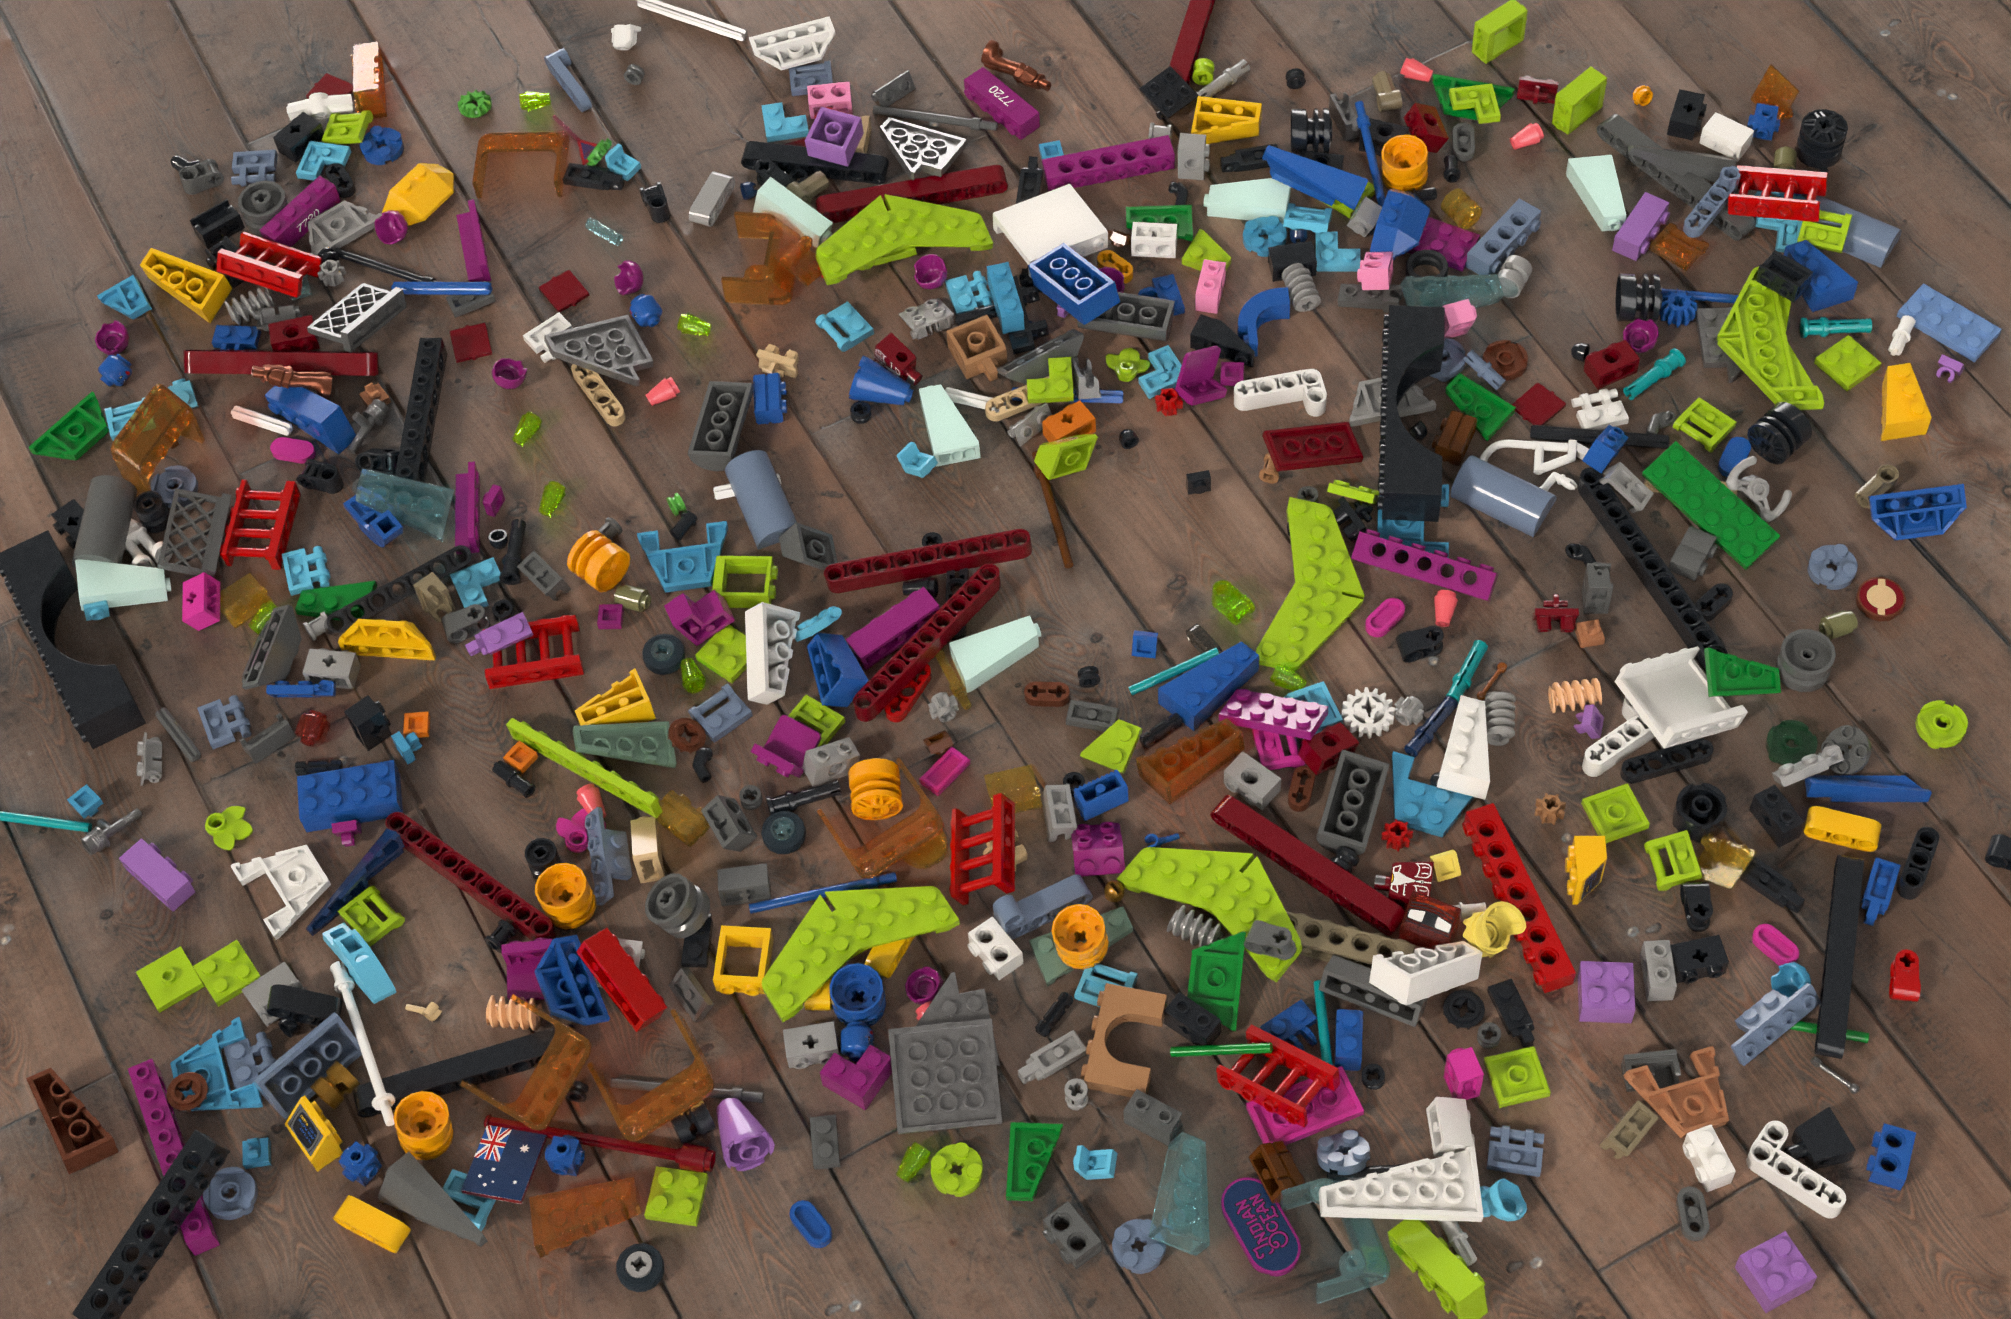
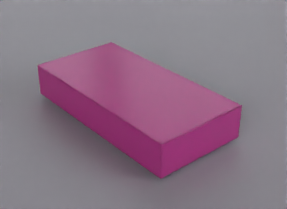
M951 747L919 779L920 783L939 796L971 764L970 759L954 747Z

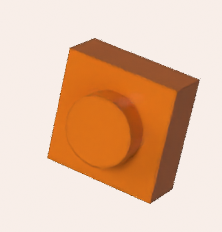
M429 712L404 713V737L412 732H415L418 738L429 737Z
M519 740L506 753L503 759L505 763L523 774L539 756L536 751Z

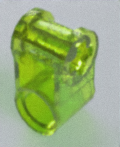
M1219 580L1215 582L1212 588V605L1233 625H1239L1243 617L1255 611L1253 602L1229 581Z

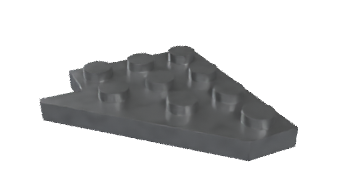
M890 117L880 126L881 137L912 180L921 171L932 176L941 177L967 146V139Z
M1732 307L1698 308L1695 317L1703 368L1726 367L1729 383H1733L1743 371L1717 345L1718 333ZM1790 317L1788 318L1787 330L1790 327Z
M629 315L547 334L544 337V342L552 357L633 386H639L640 382L635 371L653 367V359Z
M955 972L951 973L916 1026L990 1019L985 989L959 994ZM994 1039L995 1055H996V1065H997V1066H1000V1064H999V1059H998V1054H997V1049H996V1044H995V1039Z

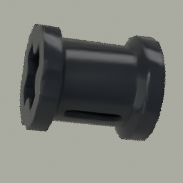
M501 919L498 922V927L490 936L487 935L484 940L492 949L502 953L501 945L506 944L518 932L510 923Z

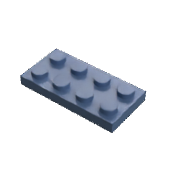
M1924 283L1898 310L1896 316L1900 319L1905 315L1913 317L1916 321L1913 327L1974 363L1995 341L2002 330Z

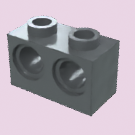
M717 795L701 810L723 849L741 852L757 837L735 798Z
M1068 1201L1043 1219L1044 1230L1042 1233L1051 1245L1053 1243L1057 1245L1063 1261L1066 1264L1071 1263L1076 1270L1102 1251L1101 1240ZM1060 1223H1064L1069 1226L1067 1229L1062 1231L1057 1230L1055 1228ZM1076 1243L1085 1245L1079 1251L1072 1249V1246Z

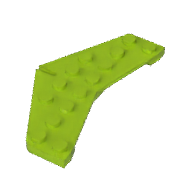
M885 194L884 201L889 211H887L880 195L817 247L816 260L826 285H832L847 279L848 274L895 251L913 247H970L971 251H984L993 248V241L982 216L976 212Z
M1759 266L1755 267L1751 271L1718 333L1717 345L1774 404L1777 402H1787L1799 410L1823 409V394L1817 385H1813L1787 340L1786 330L1791 301L1757 282Z
M1289 497L1286 513L1287 522H1289L1295 584L1259 643L1256 653L1260 655L1259 665L1293 672L1297 671L1362 605L1364 593L1332 509L1324 504Z
M1146 847L1136 855L1117 878V881L1121 882L1124 888L1136 893L1143 891L1202 908L1214 915L1231 935L1243 931L1246 932L1247 937L1255 920L1287 928L1291 932L1292 940L1297 948L1295 955L1290 959L1281 960L1253 953L1246 948L1244 949L1258 964L1259 969L1266 977L1276 983L1302 951L1301 939L1258 856L1254 858L1253 853Z
M934 886L827 891L825 896L834 911L831 912L822 896L819 895L762 979V988L781 1021L785 1022L794 1017L803 1008V1004L856 955L872 947L935 931L937 934L949 931L960 925L959 918L941 891Z

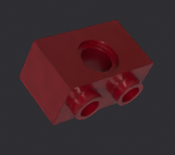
M1415 102L1403 117L1407 127H1409L1410 135L1421 139L1429 152L1437 153L1449 139L1436 107Z
M308 315L268 324L273 351H311L320 349L318 336L308 333L307 327L314 322L313 316Z
M1623 340L1618 343H1612L1600 351L1591 352L1586 356L1584 372L1595 387L1601 389L1637 373L1640 358L1628 342Z
M1340 722L1333 726H1326L1321 732L1316 733L1311 740L1303 739L1298 755L1315 775H1318L1337 766L1342 750L1355 753L1359 741Z

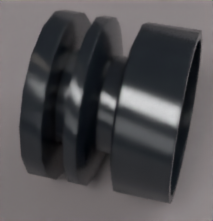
M1314 108L1312 118H1308L1306 109H1291V153L1300 154L1301 150L1307 151L1308 144H1312L1313 151L1318 152V146L1322 144L1323 153H1329L1332 142V120L1329 108H1323L1322 118H1318V108Z
M1818 109L1809 112L1803 118L1795 147L1797 157L1803 164L1820 169L1821 167L1828 168L1834 166L1840 160L1848 132V125L1843 116L1835 111Z
M1619 274L1615 297L1617 321H1633L1636 311H1639L1640 319L1646 321L1649 311V319L1657 322L1662 306V287L1659 274L1651 275L1650 284L1647 274L1642 275L1640 284H1637L1635 274Z
M1777 402L1748 429L1747 436L1752 448L1759 456L1769 463L1782 464L1811 438L1812 428L1807 417L1797 407L1787 402Z

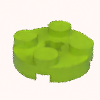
M1936 700L1922 707L1915 721L1916 730L1929 747L1933 749L1953 747L1963 740L1968 727V719L1963 710L1958 706L1953 705L1952 707L1945 704L1946 701ZM1940 720L1941 723H1947L1946 727H1939L1937 721Z
M959 1142L948 1145L939 1150L932 1158V1181L941 1193L963 1197L971 1194L979 1187L983 1176V1163L980 1155L966 1143ZM955 1165L962 1166V1174H951L952 1167Z

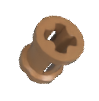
M1267 453L1264 456L1265 464L1263 469L1260 470L1259 478L1264 482L1274 484L1279 480V472L1276 471L1271 456Z

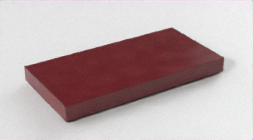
M1349 422L1266 430L1262 435L1277 472L1359 463L1364 458Z

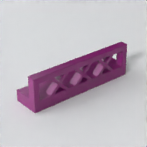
M472 199L468 200L470 212L456 215L469 282L491 281L480 218L475 201Z
M475 461L468 462V473L456 474L455 546L464 545L468 547L471 553L480 552V475Z

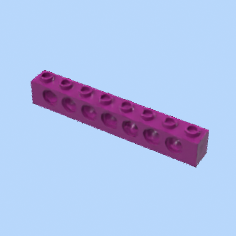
M151 1058L128 1068V1072L164 1176L186 1143L174 1108L171 1107L167 1100V1088L162 1073ZM202 1193L193 1211L188 1214L180 1226L186 1245L195 1256L220 1245Z

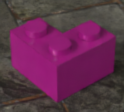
M715 590L704 595L697 602L692 601L687 595L682 593L664 605L673 627L696 646L735 621L726 599Z
M869 1045L855 1065L840 1055L833 1053L820 1071L822 1085L866 1110L892 1074L891 1056Z

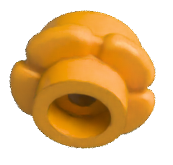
M1642 85L1633 92V100L1636 105L1646 106L1653 98V92L1649 86Z

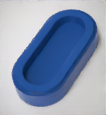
M1734 437L1729 440L1718 464V470L1723 476L1728 477L1732 469L1739 462L1748 458L1751 444L1747 439Z
M801 1200L794 1203L789 1212L792 1224L810 1246L814 1248L826 1247L832 1240L830 1225L811 1202Z

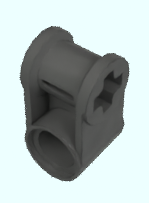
M206 159L200 163L184 167L179 172L183 189L189 195L217 187L224 181V176L218 171V164L213 159Z
M478 604L450 612L441 619L447 640L450 643H460L465 639L475 636L483 629L490 627V621L485 616L484 608Z
M1260 920L1253 922L1244 941V946L1249 951L1281 960L1292 958L1297 950L1296 944L1292 940L1291 932L1287 928L1268 924Z

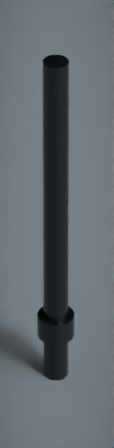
M339 248L335 249V252L339 254V258L411 282H438L435 278L427 275L423 277Z

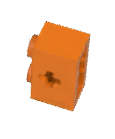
M1079 400L1042 421L1043 436L1048 442H1053L1064 437L1093 434L1096 432V418Z

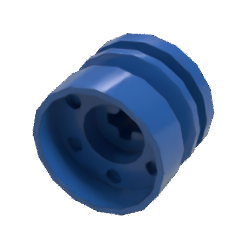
M860 963L848 964L836 972L832 977L829 989L834 1013L838 1020L845 1026L850 1022H864L868 1027L876 1024L884 1015L886 1008L883 982L878 972L870 966Z

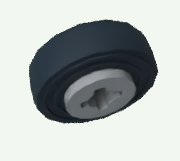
M645 1243L633 1244L619 1255L616 1263V1273L621 1284L628 1290L646 1292L654 1288L661 1281L664 1274V1261L660 1252L653 1246Z

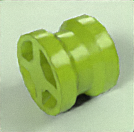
M1207 58L1196 60L1193 66L1192 79L1196 84L1208 85L1213 81L1214 63Z

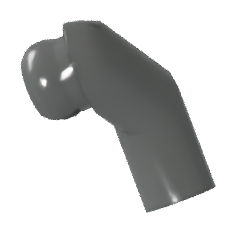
M1666 411L1653 415L1646 434L1658 435L1659 429L1670 426L1675 421V414L1672 411Z

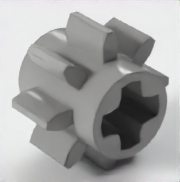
M327 260L322 265H319L321 271L317 274L319 279L323 280L325 286H338L341 282L345 281L343 275L347 273L339 260Z
M946 692L935 694L931 698L932 703L928 704L932 719L939 718L941 722H948L954 719L956 716L955 711H959L955 695L949 697Z
M1401 696L1394 704L1396 707L1394 716L1402 725L1408 726L1412 723L1417 725L1423 719L1422 714L1424 710L1422 709L1424 706L1418 698L1409 696L1405 699Z

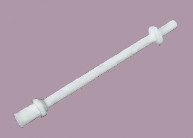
M339 961L334 962L330 966L335 980L334 988L337 993L343 996L376 1097L372 1100V1106L375 1110L382 1112L386 1126H392L395 1123L391 1106L395 1103V1097L385 1091L352 993L355 987L354 980L349 976L343 962H341V965Z

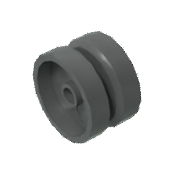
M266 180L248 185L238 198V206L246 226L250 232L261 236L259 230L289 204L282 187L275 182Z
M1799 629L1790 633L1783 640L1775 666L1779 668L1781 682L1788 688L1799 692H1813L1820 689L1828 681L1836 657L1835 647L1828 637L1815 630Z
M669 874L662 877L653 885L645 902V913L648 919L675 938H686L697 932L705 923L710 911V899L707 893L680 874Z

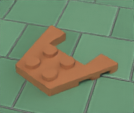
M1713 1046L1693 1051L1689 1056L1700 1076L1699 1078L1660 1089L1647 1065L1628 1070L1623 1075L1628 1083L1681 1139L1685 1138L1687 1133L1708 1125H1712L1715 1129L1726 1125L1729 1121L1723 1090H1720L1718 1077L1720 1074L1718 1067L1715 1066L1714 1056L1716 1054Z

